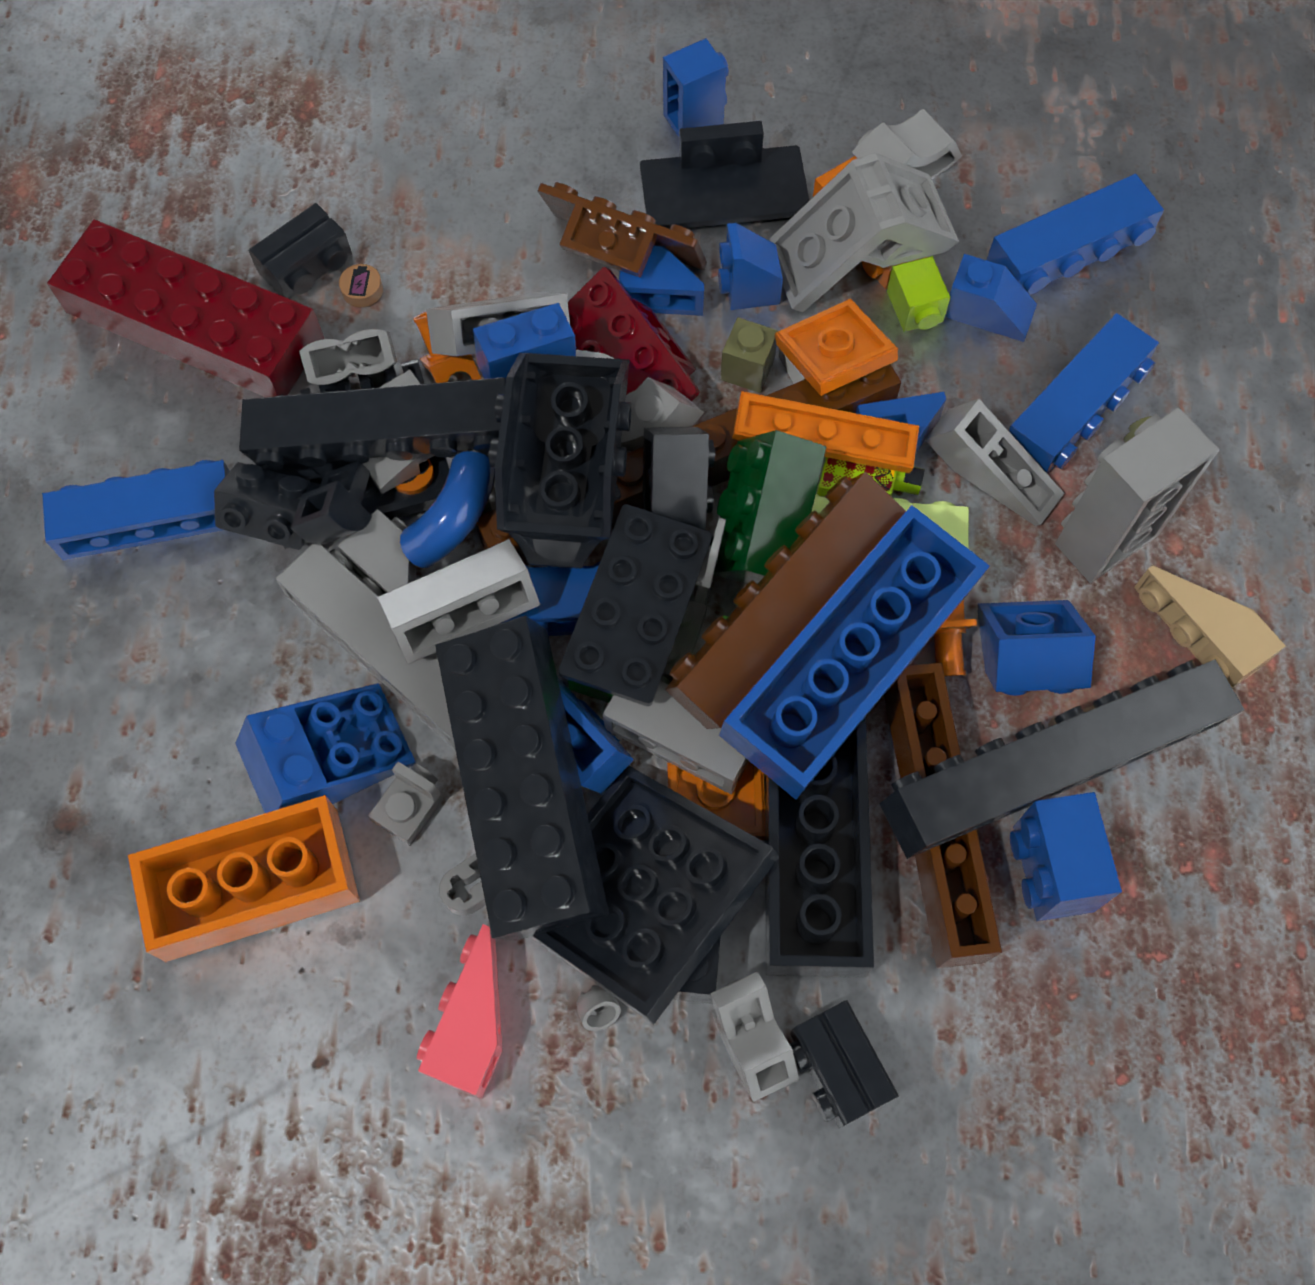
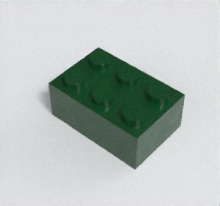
M778 430L737 441V445L732 448L727 462V468L730 471L727 489L722 492L717 505V514L720 518L726 519L713 575L745 584L754 580L758 584L769 571L764 567L767 560L781 546L785 545L788 549L799 537L795 529L812 512L826 446ZM713 535V537H712L710 546H712V542H713V539H714V535Z

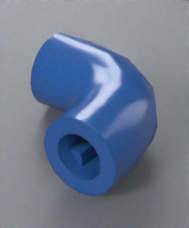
M465 451L457 454L452 459L446 482L437 499L419 519L405 528L400 535L402 551L414 565L420 568L433 566L459 546L475 527L486 508L495 480V468L490 466L489 457L479 452Z

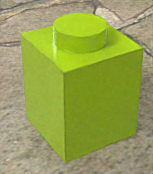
M933 256L892 266L887 293L903 332L918 328L926 330L943 322L951 297Z

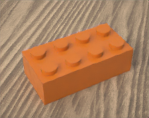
M326 795L128 855L146 952L164 962L360 902L338 810Z

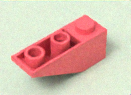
M484 924L478 936L471 934L467 939L460 956V963L465 964L457 983L449 982L444 990L438 1010L444 1013L436 1031L428 1030L417 1053V1060L422 1061L418 1069L419 1072L480 1099L483 1098L503 1050L496 939H492L490 927Z

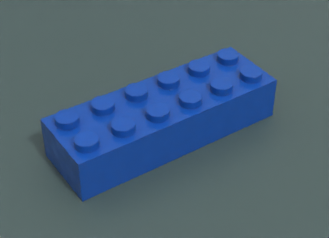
M911 505L724 720L719 736L794 799H797L974 588L990 565Z

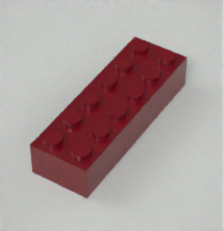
M93 219L47 282V285L66 313L264 397L288 396L304 371L299 351L312 342L324 339L314 309Z

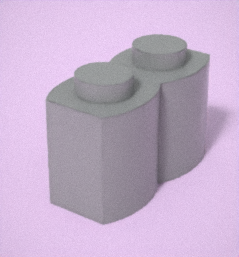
M379 329L361 330L348 336L345 340H318L306 345L299 351L307 381L318 385L339 382L354 373L362 375L379 373L397 363L390 332Z

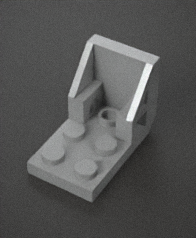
M877 153L852 160L769 239L777 247L783 277L782 285L791 309L800 312L808 309L861 261L885 268L945 253L959 242L930 175Z

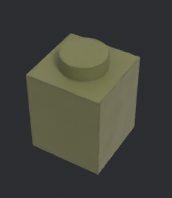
M737 317L722 351L720 380L761 393L775 360L777 347L775 333L778 330Z

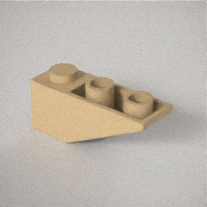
M1152 565L1134 587L1145 607L1160 616L1170 628V632L1176 642L1183 647H1187L1201 665L1216 659L1232 689L1269 663L1286 647L1254 610Z

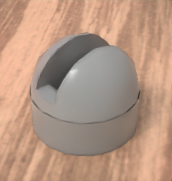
M592 985V990L580 993L576 1002L577 1013L585 1029L599 1031L611 1026L619 1018L621 1008L614 996L600 986Z

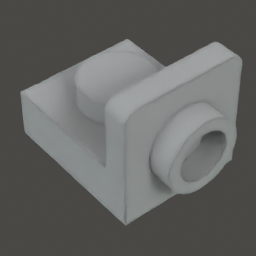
M397 762L392 769L396 778L370 812L368 818L379 827L411 846L442 802L443 797L435 785L438 779L432 773L418 764H414L409 769L400 762Z

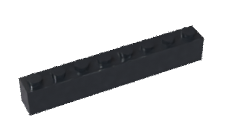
M1216 659L1197 667L1193 660H1190L1166 673L1168 679L1160 682L1158 677L1153 675L1130 687L1132 693L1122 697L1120 691L1117 690L1097 699L1092 703L1094 709L1084 712L1081 706L1074 707L1055 717L1056 724L1045 728L1042 722L1032 724L1015 734L1017 740L1005 745L1002 738L988 742L975 750L977 757L964 761L961 754L953 756L937 764L934 767L936 773L922 778L919 771L911 773L892 783L891 786L894 792L879 804L906 859H909L1026 809L1035 801L1049 799L1217 727L1245 709Z

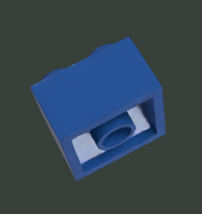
M1069 600L978 603L977 613L985 673L996 692L1013 696L1023 695L1027 691L1048 690L1053 693L1066 694L1073 692L1074 689L1091 688L1096 636Z

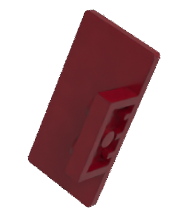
M602 267L568 301L569 320L575 334L576 350L598 352L609 355L614 359L630 360L626 395L637 390L648 377L675 388L691 402L699 395L698 387L689 377L696 371V368L653 310L631 298L609 268Z

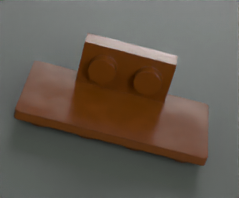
M555 182L554 187L540 183L537 192L554 216L568 221L559 244L563 250L641 278L653 246H665L683 264L702 271L705 270L707 261L698 240L694 238L695 234L689 229L679 225H671L670 229L655 224L656 220L650 215L633 210L631 215L616 210L617 206L602 197L594 196L592 201L579 197L578 191L563 183Z

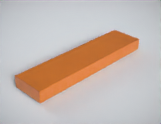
M741 391L732 439L742 440L778 430L826 446L824 457L910 473L914 467L919 426Z

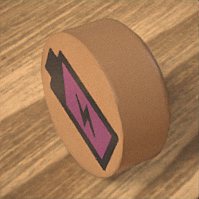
M352 265L345 269L339 278L342 296L351 306L368 307L376 303L382 296L383 284L380 274L370 265Z

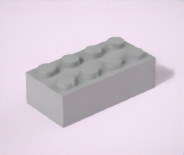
M1179 407L1163 418H1160L1158 414L1151 416L1138 427L1134 433L1135 437L1126 443L1119 439L1105 448L1097 458L1100 462L1099 467L1084 481L1087 485L1086 490L1079 494L1072 503L1075 507L1074 511L1061 522L1063 530L1055 545L1090 584L1159 536L1220 450Z

